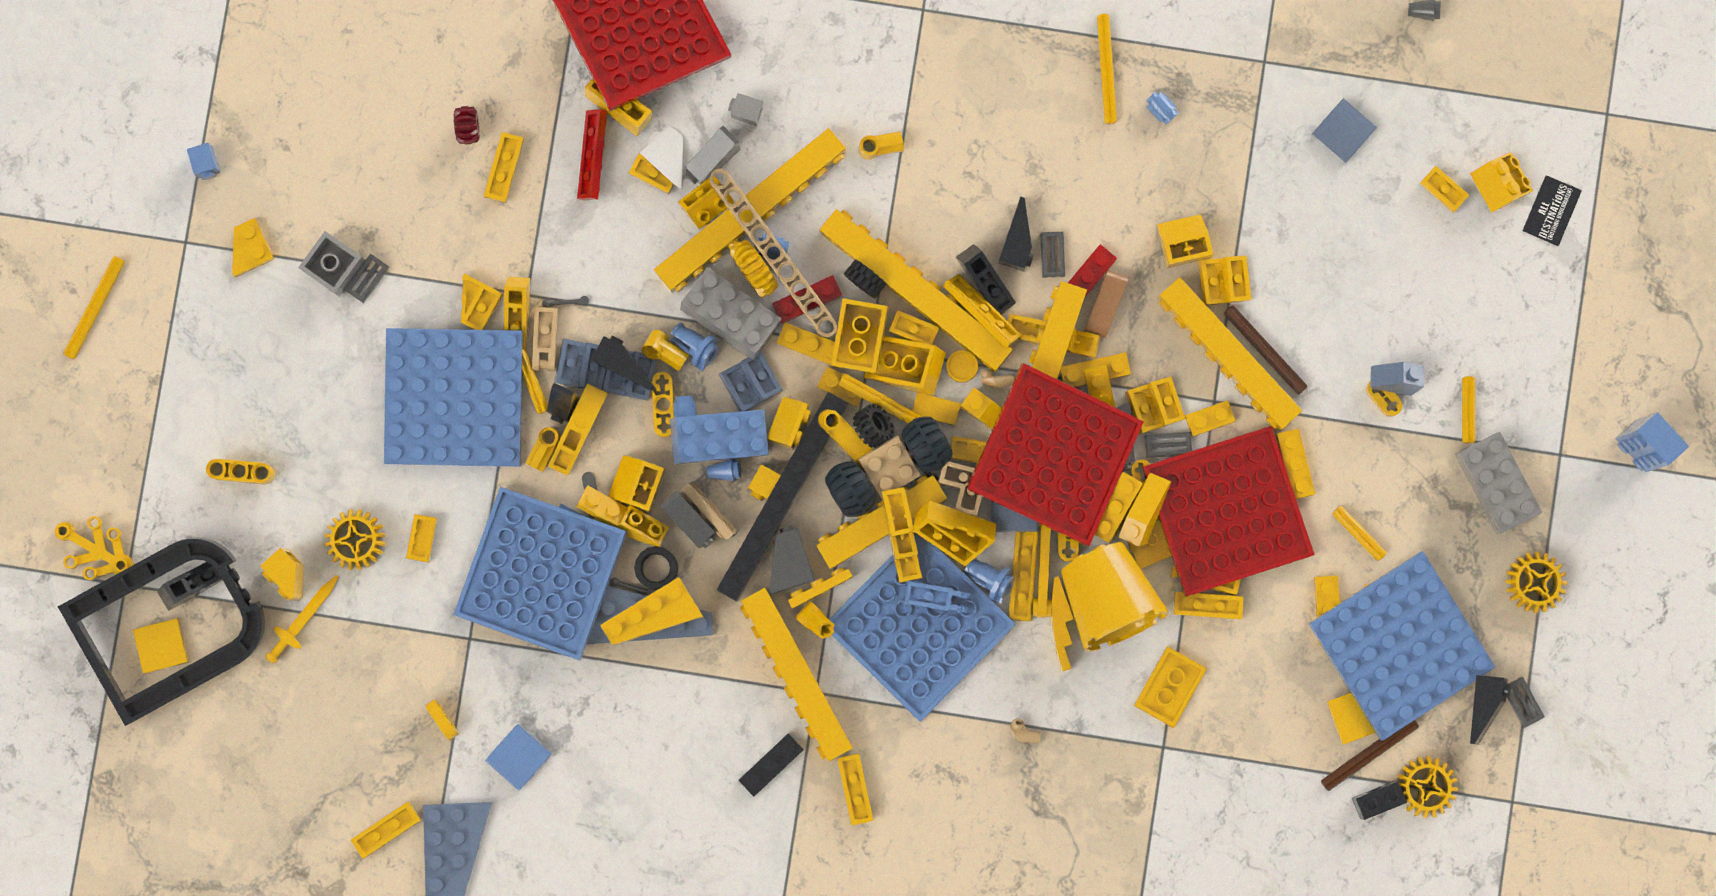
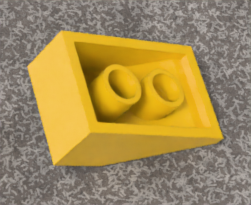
M842 299L831 366L876 373L886 328L888 306Z
M884 336L876 373L865 372L864 378L912 392L934 396L946 353L935 345Z

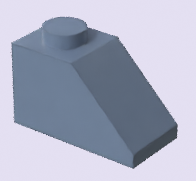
M1397 362L1371 366L1370 388L1412 396L1424 387L1423 365Z

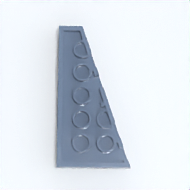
M608 586L587 644L611 643L600 625L647 596ZM700 610L704 616L703 618L630 641L713 635L712 612Z
M492 802L423 805L426 896H465Z

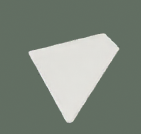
M669 126L644 148L640 154L674 185L681 189L683 136L672 126Z

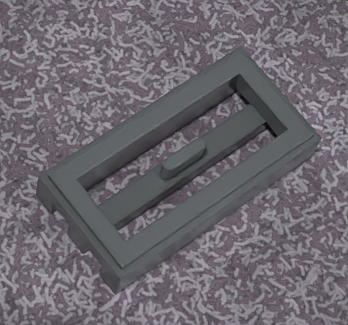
M1041 232L1042 278L1065 277L1063 232ZM1046 237H1050L1051 272H1047ZM1054 237H1059L1060 272H1056Z
M370 253L344 290L364 304L390 267ZM372 261L376 262L354 292L352 288ZM379 266H381L382 268L380 269V271L378 272V274H377V275L375 276V278L372 280V282H371L370 285L367 287V289L364 291V293L362 294V296H360L359 294L361 293V291L363 290V288H364V287L366 286V284L369 282V280H370L371 277L374 275V273L377 271V269L379 268Z
M1190 432L1145 435L1146 458L1178 456L1192 451ZM1186 437V442L1150 444V440ZM1187 446V450L1151 453V449Z
M1520 677L1510 682L1511 688L1529 718L1526 721L1510 691V696L1507 699L1523 728L1544 718L1545 716L1524 678ZM1518 684H1520L1523 688L1527 698L1529 699L1533 709L1537 714L1536 717H1534L1531 713L1527 703L1525 702L1521 692L1517 687Z

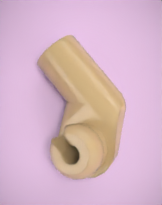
M984 370L980 373L982 378L980 380L984 385L998 388L1012 386L1014 382L1012 374L993 377L992 370Z
M1019 718L1012 721L1010 729L1019 742L1040 743V732L1028 731L1023 724V720Z

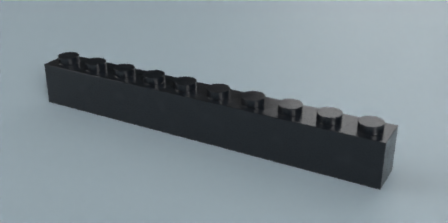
M830 392L826 394L719 584L718 592L738 602L830 439V436L818 422L820 413L829 409L836 411L842 417L848 407V402ZM829 414L826 418L828 426L833 422L832 414Z

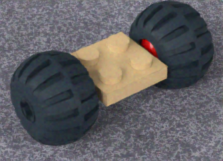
M919 417L913 419L905 426L901 436L908 451L904 448L899 437L895 436L858 458L867 475H864L857 463L852 461L839 463L829 470L825 477V483L837 506H839L845 516L858 517L866 514L876 502V495L869 483L873 484L882 499L883 491L900 488L921 476L911 459H914L917 466L923 472L938 471L950 461L953 456L952 448L943 431L932 417Z

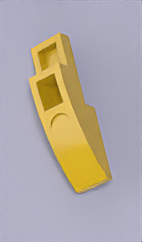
M589 383L586 385L548 467L567 476L569 475L608 395L607 392Z
M588 485L576 505L577 508L594 517L593 520L627 531L626 537L657 547L660 546L669 526L631 505L626 507Z

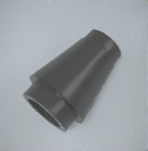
M1425 0L1409 3L1408 16L1429 21L1440 19L1441 1Z

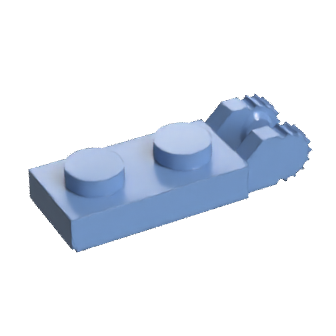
M908 581L904 604L967 613L968 607L951 605L950 603L952 596L970 599V593L954 591L952 588Z

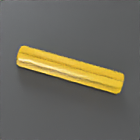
M523 350V379L538 414L546 413L547 401L535 371L532 370V364L527 351Z
M1472 376L1462 378L1463 443L1475 442V377Z
M1342 506L1333 511V516L1375 560L1379 561L1386 555V551Z

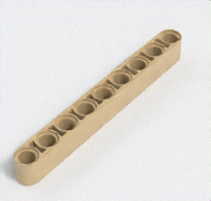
M724 169L714 170L710 176V184L815 330L821 336H833L837 331V323L730 174ZM717 173H722L726 176V183L722 186L716 185L713 181V177ZM735 191L739 194L740 200L737 204H730L727 201V194L729 192ZM744 210H749L753 214V219L749 223L743 222L740 218V214ZM762 228L765 230L766 239L764 241H757L754 238V231L756 229ZM770 247H776L780 251V255L776 260H771L767 256V250ZM784 265H789L793 269V274L790 278L781 276L780 270ZM799 283L806 287V293L802 297H798L794 293V287ZM811 302H816L819 305L820 310L816 315H810L807 311V306ZM825 320L830 321L833 325L830 333H823L820 329L821 323Z

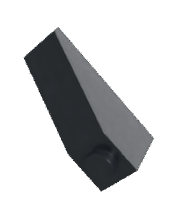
M1020 196L998 263L1024 272L1025 266H1031L1034 254L1030 253L1032 244L1025 198Z
M971 245L956 256V259L985 300L1000 314L1016 303L983 251L976 245Z
M612 335L610 339L603 336L592 361L655 393L657 388L629 350L622 345L624 341Z
M553 383L547 407V413L551 415L550 419L559 424H563L564 421L568 423L580 397L575 392Z
M205 562L162 584L157 593L167 610L170 611L221 582L222 578L212 564Z
M1476 675L1470 744L1479 745L1506 702V697L1510 696L1511 684L1507 683V678Z

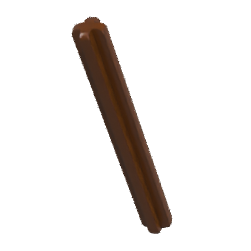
M1234 305L1224 312L1229 321L1298 395L1308 387Z
M1412 721L1385 740H1377L1321 780L1324 788L1327 791L1332 790L1419 728L1417 721Z

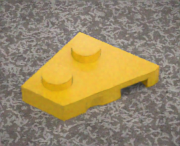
M255 218L234 227L232 274L235 278L274 260Z
M464 273L462 276L461 323L473 330H484L503 294Z

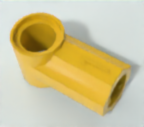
M900 131L878 136H864L858 148L860 156L866 160H871L876 156L904 151ZM871 143L874 145L875 150L867 152L864 150L863 145Z
M653 330L641 349L647 358L652 360L659 358L678 371L689 356L687 352L669 342V337L661 330Z
M552 427L541 429L526 464L544 472L561 439V433ZM549 431L555 434V440L551 444L545 441V434Z
M811 601L795 617L809 631L812 630L821 639L830 638L834 633L835 624L824 616L825 614Z

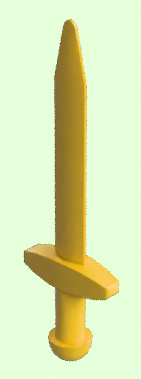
M337 575L319 589L286 631L280 627H274L275 633L281 639L272 651L266 654V659L270 663L278 661V656L288 644L299 650L302 648L295 637L330 595L338 580Z

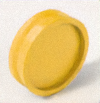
M965 350L954 352L947 360V373L956 382L964 383L972 380L978 370L976 357Z

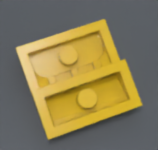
M1231 256L1198 261L1202 301L1205 305L1252 300L1247 256Z
M1171 376L1125 392L1132 415L1144 421L1139 435L1186 419Z
M1351 692L1326 701L1342 745L1376 733Z

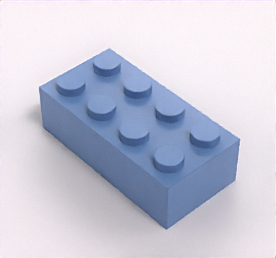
M764 410L682 416L670 419L674 464L769 455Z
M1658 412L1635 420L1615 438L1619 442L1617 445L1620 450L1625 454L1629 453L1634 459V465L1639 470H1644L1645 472L1670 465L1689 447Z

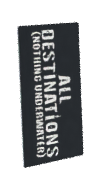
M1546 175L1522 231L1559 246L1582 190Z

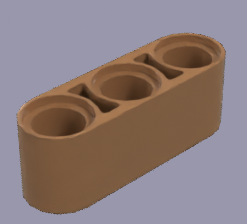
M1107 270L1085 331L1106 338L1127 285L1128 277Z

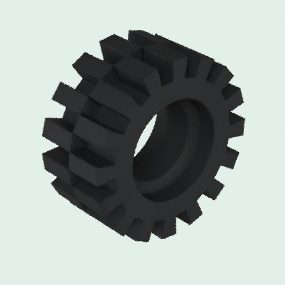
M854 260L844 272L848 280L874 299L887 285L880 276L858 260Z
M876 404L867 405L853 416V420H855L853 426L857 427L855 432H859L860 435L858 437L860 439L863 438V443L868 444L871 448H877L894 436V429L892 428L894 425L889 421L891 419L890 416L887 417L885 415L887 412L885 410L881 411V406L878 405L876 407Z

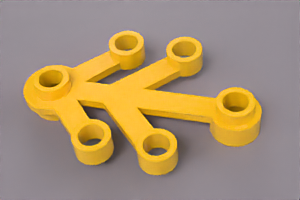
M91 516L87 520V526L92 529L95 544L75 533V528L70 523L61 522L55 528V535L58 539L70 540L90 552L79 556H66L63 560L66 568L75 569L78 565L100 559L109 563L98 568L86 567L83 570V577L86 580L92 581L98 576L110 573L116 575L134 565L131 557L124 554L120 529L112 527L107 530L106 536L112 541L114 555L107 551L101 528L102 520L97 516ZM93 519L98 520L96 527L91 525ZM62 527H66L67 533L65 535H61L60 533ZM116 530L118 535L113 539L111 538V532ZM70 558H73L75 561L73 566L68 565ZM121 561L125 563V567L122 570L118 568V564ZM90 569L94 571V575L91 578L87 576V572Z

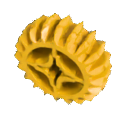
M748 240L739 241L730 249L732 259L759 297L769 296L778 288V282Z
M352 509L348 510V517L344 512L339 513L342 520L339 521V519L334 517L332 520L336 524L335 527L332 525L327 526L328 529L332 530V533L324 534V537L331 538L330 542L324 543L326 547L332 546V549L328 550L327 554H336L332 561L336 563L341 559L339 566L342 568L348 562V570H353L355 564L357 570H362V562L366 567H370L369 559L377 562L378 558L374 554H383V551L378 549L379 545L386 546V542L379 541V538L386 537V533H378L383 528V525L378 524L375 526L378 521L377 517H373L369 521L371 517L370 512H366L362 517L363 512L361 509L357 510L356 516ZM356 521L365 523L370 528L371 534H361ZM349 523L347 535L338 539L341 529ZM356 533V536L364 539L356 541V545L354 546L355 543L347 541L353 539L354 534ZM372 540L369 551L361 556L363 545ZM348 545L352 553H354V558L345 556L339 546Z
M1534 552L1533 558L1530 553H1525V560L1521 556L1517 557L1519 565L1514 562L1510 564L1511 568L1515 571L1509 570L1506 572L1508 576L1512 577V579L1505 580V584H1511L1512 588H1507L1506 592H1514L1510 600L1519 599L1516 604L1518 608L1525 603L1524 611L1529 612L1531 607L1533 613H1538L1539 608H1541L1542 612H1547V605L1551 609L1556 607L1553 600L1556 602L1562 601L1558 593L1566 594V590L1561 589V586L1568 585V582L1561 581V577H1565L1567 574L1566 572L1559 573L1558 570L1563 567L1562 564L1554 566L1556 562L1555 557L1547 561V553H1544L1541 559L1539 552ZM1539 564L1544 566L1547 571L1538 574L1529 565ZM1524 571L1526 583L1520 589L1519 578L1521 572ZM1552 576L1553 588L1551 593L1548 594L1549 590L1546 583ZM1533 578H1542L1540 583H1538L1540 587H1530ZM1535 591L1544 600L1533 601L1527 598L1525 594Z
M1426 756L1425 763L1422 757H1417V765L1413 760L1408 761L1411 769L1403 766L1401 769L1406 774L1397 775L1399 779H1403V782L1399 783V785L1402 787L1406 802L1409 803L1406 811L1410 812L1415 808L1413 815L1418 816L1422 810L1423 818L1428 817L1429 811L1433 818L1437 817L1436 810L1444 814L1445 809L1443 805L1451 808L1452 805L1448 802V799L1456 800L1457 798L1451 795V791H1458V787H1452L1451 783H1456L1458 780L1457 778H1449L1454 771L1450 769L1445 772L1448 764L1443 763L1439 767L1440 759L1435 758L1432 763L1431 756ZM1430 768L1429 773H1426L1423 779L1419 780L1412 777L1418 770ZM1436 772L1443 779L1444 790L1436 785ZM1428 782H1430L1429 785L1432 786L1431 788L1436 791L1430 790L1424 793V789H1422V786L1417 783L1427 784ZM1409 784L1418 790L1417 802L1414 801L1410 794ZM1431 795L1441 796L1440 800L1435 804L1423 806Z

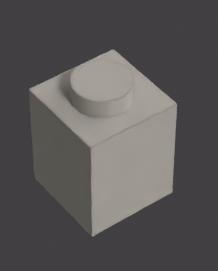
M737 93L736 99H731L728 111H731L732 119L757 126L764 103L761 100Z

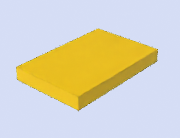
M1166 646L1134 706L1174 728L1207 668Z

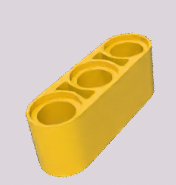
M212 459L206 465L207 475L219 481L266 485L275 479L274 468L265 463ZM217 464H221L223 471L220 475L216 476L213 469ZM244 466L245 475L238 478L236 470L238 467ZM267 468L268 476L261 480L258 473L260 469Z

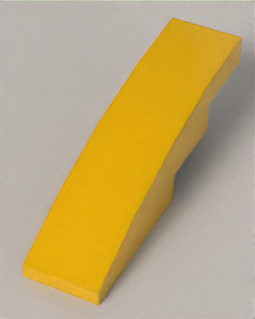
M1010 313L1008 317V322L1022 335L1019 340L1039 345L1036 338L1039 329H1044L1047 321ZM1074 329L1066 352L1096 358L1101 336Z
M901 487L883 491V504L899 583L921 579L922 574L917 556L918 551L905 488Z
M1059 576L1053 578L1051 626L1056 654L1061 671L1064 672L1072 669L1064 647L1073 644L1065 623L1073 620V616Z

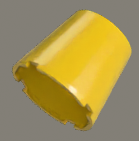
M1122 542L1107 546L1105 544L1094 548L1092 552L1075 557L1071 563L1061 570L1085 652L1097 651L1101 649L1100 645L1104 643L1112 646L1129 639L1157 624L1155 619L1159 616L1160 619H1164L1169 614L1166 606Z

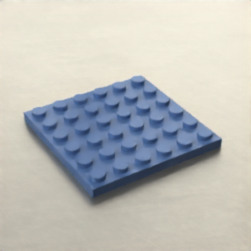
M386 328L384 464L520 467L523 331Z
M500 487L453 615L581 661L627 531Z
M914 532L922 578L912 580L911 582L952 588L954 591L970 593V599L952 596L950 603L951 605L968 607V612L943 611L904 604L908 581L899 583L892 555L829 620L835 624L832 636L921 722L1016 624L939 548Z
M1423 551L1308 623L1380 740H1385L1474 682L1476 675L1483 676L1496 668Z

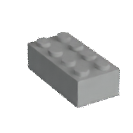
M708 267L682 300L680 306L681 311L741 353L750 357L753 361L775 333L781 322L779 316Z
M1501 432L1495 433L1455 454L1496 535L1542 513Z

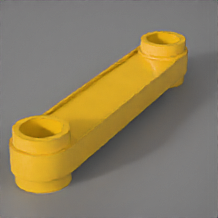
M829 409L821 412L818 417L820 426L865 472L858 458L873 449L868 444L863 443L864 440L858 437L859 434L855 432L839 413ZM829 414H832L833 422L828 426L826 418Z
M1041 525L1038 594L1037 598H1033L1032 616H1037V618L1051 617L1052 599H1047L1051 529Z

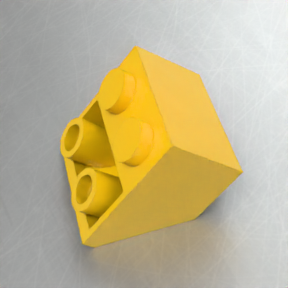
M1512 152L1491 160L1470 173L1491 213L1533 192L1529 179L1524 175L1518 159Z
M1201 214L1157 224L1167 268L1210 259L1214 255L1209 233Z
M783 396L768 433L767 441L793 450L794 445L798 446L803 436L800 431L802 425L807 426L811 416L808 404Z
M623 455L608 497L651 513L666 470L649 462Z
M280 547L260 565L264 570L262 575L270 583L273 582L278 585L277 591L285 600L300 601L303 596L304 566L289 549Z

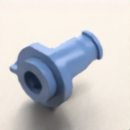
M681 322L671 332L675 337L671 338L670 342H675L682 350L693 356L692 365L703 371L714 360L719 351V346L717 345L718 338L712 334L704 338L694 330L686 328L685 324Z
M977 558L972 560L965 568V575L972 578L977 584L990 590L989 598L1000 604L1009 593L1015 577L1012 576L1013 569L1006 566L1001 571L987 563L980 562Z

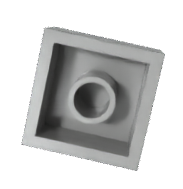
M324 231L298 268L340 297L365 260Z

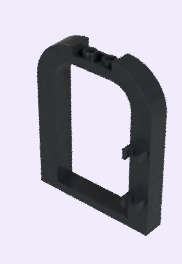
M199 537L177 541L57 606L125 726L240 664L259 646L265 629V616L260 601L252 605L249 601L252 599L246 588H241L238 582L240 580L239 574L235 568L231 569L229 566L237 560L220 543ZM204 560L212 564L240 610L243 623L238 637L161 681L125 699L81 620L186 562Z

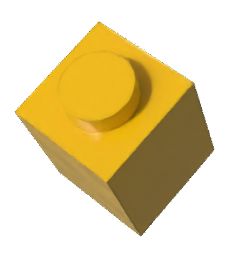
M761 464L748 487L752 491L750 495L760 501L764 498L768 499L781 475Z

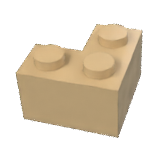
M948 462L942 468L938 484L960 490L955 509L977 517L982 496L966 489L975 468Z

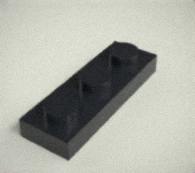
M788 733L738 781L754 797L804 749Z

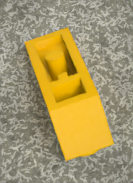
M508 276L504 285V330L523 331V350L526 351L530 308V278Z
M976 388L971 390L960 406V409L991 431L1002 409Z
M1149 473L1126 517L1119 538L1137 546L1147 545L1171 481Z

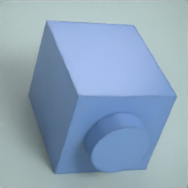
M205 143L187 149L192 170L196 177L206 180L215 177V173L220 172L212 145Z

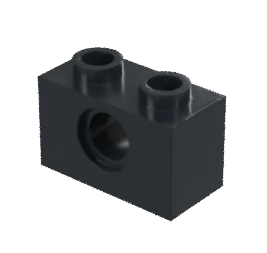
M1398 781L1389 782L1352 797L1357 813L1362 820L1407 803Z

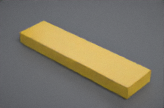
M960 274L945 282L943 287L1005 348H1008L1021 338L1022 335Z
M1015 532L1012 576L1015 577L1010 591L1008 616L1011 620L1031 621L1038 532Z

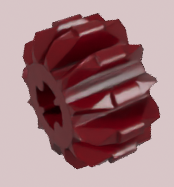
M474 106L455 108L453 121L456 140L459 144L465 145L477 143L480 137L477 110Z

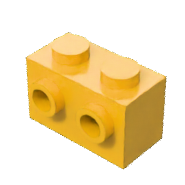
M714 176V183L722 186V183ZM710 177L678 201L684 212L699 230L703 226L708 225L721 212L728 209L711 186ZM728 193L727 201L730 204H733L734 200Z

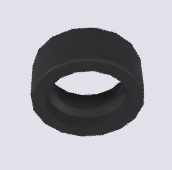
M655 546L647 548L639 554L635 561L634 570L637 579L642 585L649 589L658 590L676 579L678 564L671 552L665 548ZM652 555H661L669 562V574L662 581H651L644 575V562Z

